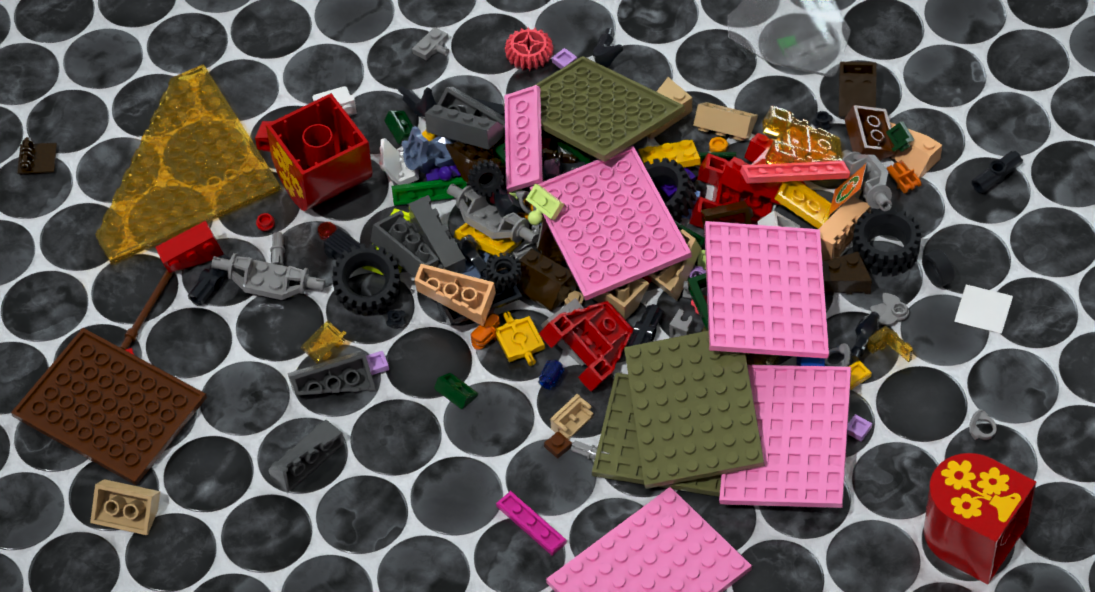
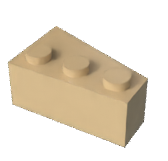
M683 229L680 233L689 247L692 257L647 275L651 282L676 301L683 290L684 281H687L702 249L697 240Z

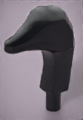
M607 28L605 34L600 36L597 46L593 50L595 62L606 68L623 51V46L620 44L610 46L613 41V30L611 28Z
M400 86L398 92L403 95V101L421 118H425V113L434 105H437L432 90L428 87L424 90L421 99L413 90H407L404 86Z
M560 158L548 159L544 161L543 165L544 176L549 180L586 164L585 161L569 164L563 163Z
M500 184L501 190L496 189L497 193L494 195L495 206L499 215L502 218L512 212L519 216L529 215L521 208L519 201L514 196L507 194L506 185Z
M468 234L462 237L456 244L465 260L472 263L480 276H487V264L480 254V244L472 235Z
M871 312L868 316H864L855 329L857 339L851 350L853 353L851 359L853 361H858L859 357L864 355L868 344L875 341L879 335L881 323L879 322V314L877 312Z

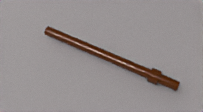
M166 270L132 328H129L124 335L125 339L120 348L126 350L131 342L136 340L139 329L174 272L169 273Z

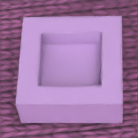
M565 48L552 57V63L560 69L577 60V57Z
M383 351L366 355L371 375L389 370Z
M855 414L848 423L847 434L862 442L872 428V423Z

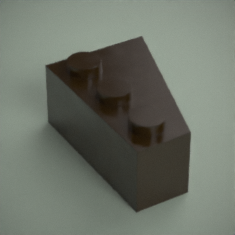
M859 252L822 261L825 295H834V292H846V295H851L853 292L871 294L872 280Z

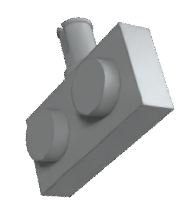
M434 27L412 48L413 54L425 60H428L437 52L447 56L449 49L443 47V44L449 39L448 33Z

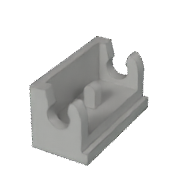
M679 309L669 324L670 338L689 335L692 316H689L687 321H682L684 311Z

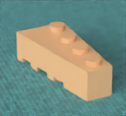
M851 196L819 228L822 261L840 257L853 240L855 224L857 225L859 217L863 218L865 212L871 214V207L868 203Z
M420 264L414 279L418 292L484 326L496 294L494 282Z

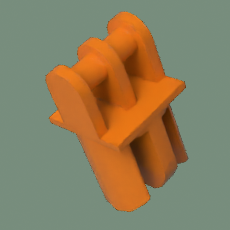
M902 160L886 168L890 176L897 183V189L900 188L903 193H907L909 189H915V186H921V181L914 173V169L910 170Z
M497 314L490 315L486 319L484 326L479 325L470 334L474 349L480 350L492 339L497 340L495 328L500 327Z

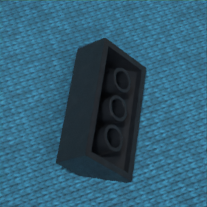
M506 268L501 271H498L497 273L507 274L509 272ZM487 276L480 278L488 281ZM512 284L510 289L508 286H505V289H502V286L499 289L495 287L496 294L489 311L522 299L517 286ZM437 302L438 310L446 324L453 326L469 320V318Z

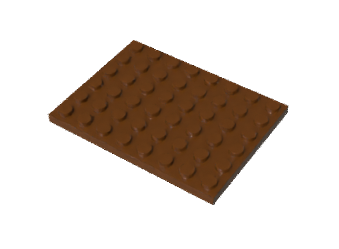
M82 328L14 408L11 414L19 421L132 484L137 485L206 400L207 396L206 393Z

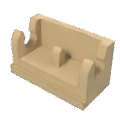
M576 394L550 418L551 430L555 433L559 431L569 440L594 417V413L589 410L592 408L591 405L582 399L580 395Z

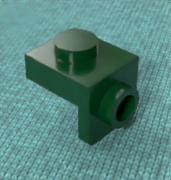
M903 121L886 132L895 146L892 148L893 152L907 150L911 147L909 144L914 141Z

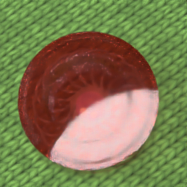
M324 222L318 226V236L322 240H326L332 233L337 231L336 226L331 222Z

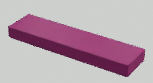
M510 491L496 503V507L550 555L553 556L567 544V540L513 492Z

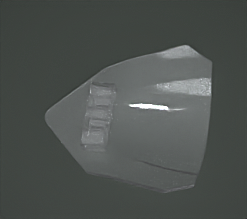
M743 0L735 10L727 15L728 37L761 59L778 66L828 77L837 74L851 32L835 0Z

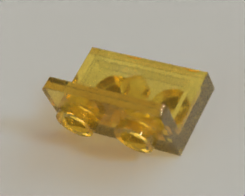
M327 320L301 346V349L316 363L321 359L326 361L332 354L331 350L334 347L338 349L345 342L343 337L347 333L345 331L341 333Z

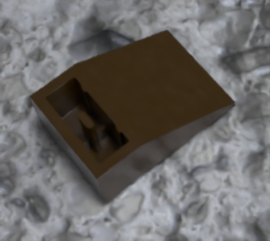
M840 62L839 118H845L853 105L876 108V62Z
M455 142L454 144H446V148L459 173L467 183H469V170H473L472 166L474 164L478 166V161L484 163L483 160H487L488 163L489 161H493L494 164L496 163L505 179L506 165L502 163V160L492 157L490 152L467 143ZM484 173L479 178V182L482 184L490 182L492 174Z

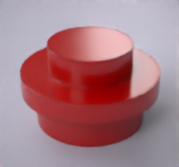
M268 213L260 214L256 220L257 228L262 231H268L275 225L274 218Z

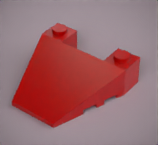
M757 133L750 140L744 157L753 162L751 165L790 163L775 141L760 133ZM733 157L726 164L720 183L741 193L743 190L754 193L753 196L760 198V195L770 198V202L781 205L774 198L782 182L746 183L740 170L742 165L749 164L736 157Z
M708 153L700 165L697 180L715 186L713 198L711 201L699 197L691 211L689 224L703 228L701 210L745 201L748 206L752 207L753 217L751 218V224L755 225L758 224L757 221L771 213L773 202H770V198L761 195L760 198L753 196L754 193L745 190L741 193L720 183L726 164L729 161ZM743 213L713 219V222L744 224Z
M608 301L590 305L584 309H575L573 312L560 313L542 329L539 335L551 348L561 340H564L588 366L578 378L592 392L614 371L615 365L622 355L623 348L633 332V328Z

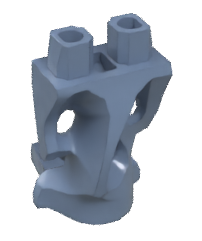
M412 127L408 141H402L405 165L410 170L419 169L424 174L429 173L431 169L441 168L445 165L454 166L455 163L446 148V144H454L457 141L442 136H437L433 140L428 141L423 137L418 127Z

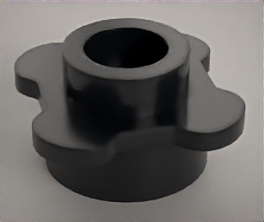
M819 111L815 114V120L812 121V125L828 129L833 117L826 111Z
M390 310L387 312V326L398 329L405 325V311Z

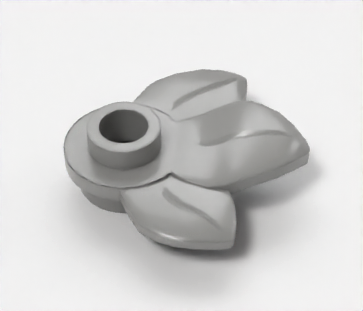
M883 293V303L870 307L871 312L879 314V322L882 325L894 324L897 320H904L909 315V309L906 304L900 302L897 296L889 293Z

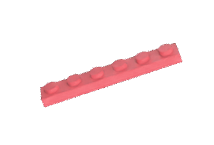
M844 161L742 165L740 170L746 183L848 179L850 176V171Z

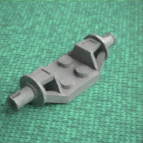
M850 150L842 151L840 158L842 159L841 161L845 162L850 171L849 177L866 164L861 189L868 205L875 209L881 208L883 211L890 210L892 207L890 206L892 205L890 201L892 192L886 186L888 170L875 155H865L859 152H851Z
M453 183L448 187L447 194L457 199L456 206L460 209L463 220L468 225L492 239L511 238L514 242L525 239L532 245L537 243L539 234L529 229L530 223L528 219L521 218L514 212L502 218L497 208L488 204L486 197L476 194L471 186L461 189Z
M233 253L230 260L214 256L211 264L213 269L228 271V279L233 280L245 293L283 300L298 293L304 294L306 288L323 291L325 287V279L310 277L308 268L302 270L293 266L287 267L253 260L250 257H240L237 253ZM236 268L245 271L244 277L236 273ZM291 280L300 281V285L288 287Z

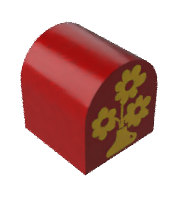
M332 93L266 125L270 152L278 176L291 199L302 211H307L372 177L369 142Z
M964 453L947 458L937 466L930 480L924 522V536L927 545L941 560L988 585L1028 526L1037 482L981 454Z

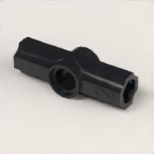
M1010 151L1000 160H993L988 169L972 180L971 184L974 190L978 193H984L993 185L1003 183L1005 176L1023 163V159L1018 152Z
M224 254L222 256H219V258L230 260V258ZM211 267L204 269L199 276L198 283L188 294V299L197 306L202 305L213 291H218L221 288L228 271Z
M654 304L647 306L641 320L637 321L634 326L633 337L628 346L653 342L657 325L663 315V310L659 306Z

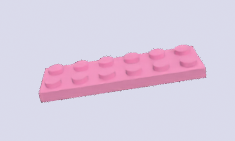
M537 85L504 95L506 189L509 192L543 182L540 88Z

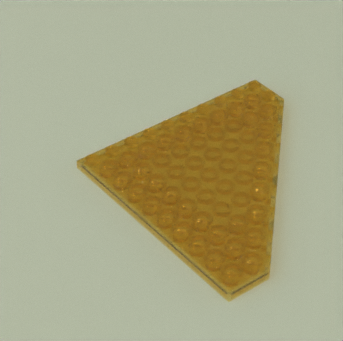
M204 64L170 79L169 86L159 101L160 105L150 120V126L148 130H145L141 144L131 159L132 163L122 178V184L120 188H117L112 204L102 219L103 223L95 234L111 265L171 239L205 220L209 222L281 190L280 184Z

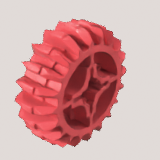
M529 27L527 30L521 28L520 32L514 31V35L511 34L509 39L506 40V58L516 68L521 67L522 70L528 68L529 71L531 68H535L537 70L538 66L544 67V64L549 63L550 58H552V40L542 29L537 31L536 27L533 30Z

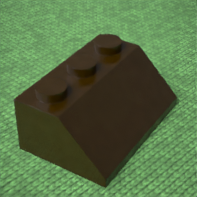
M531 248L519 260L522 277L520 282L517 281V288L522 295L547 310L553 312L568 297L569 293L577 289L576 281L570 270Z

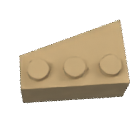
M667 77L657 92L684 105L685 112L647 135L650 139H653L692 112V97L669 77Z

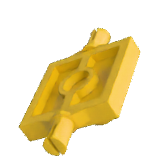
M509 311L505 312L503 317L507 323L495 329L496 338L508 361L512 362L525 357L529 366L534 365L536 360L532 354L545 349V344L530 316L514 320Z

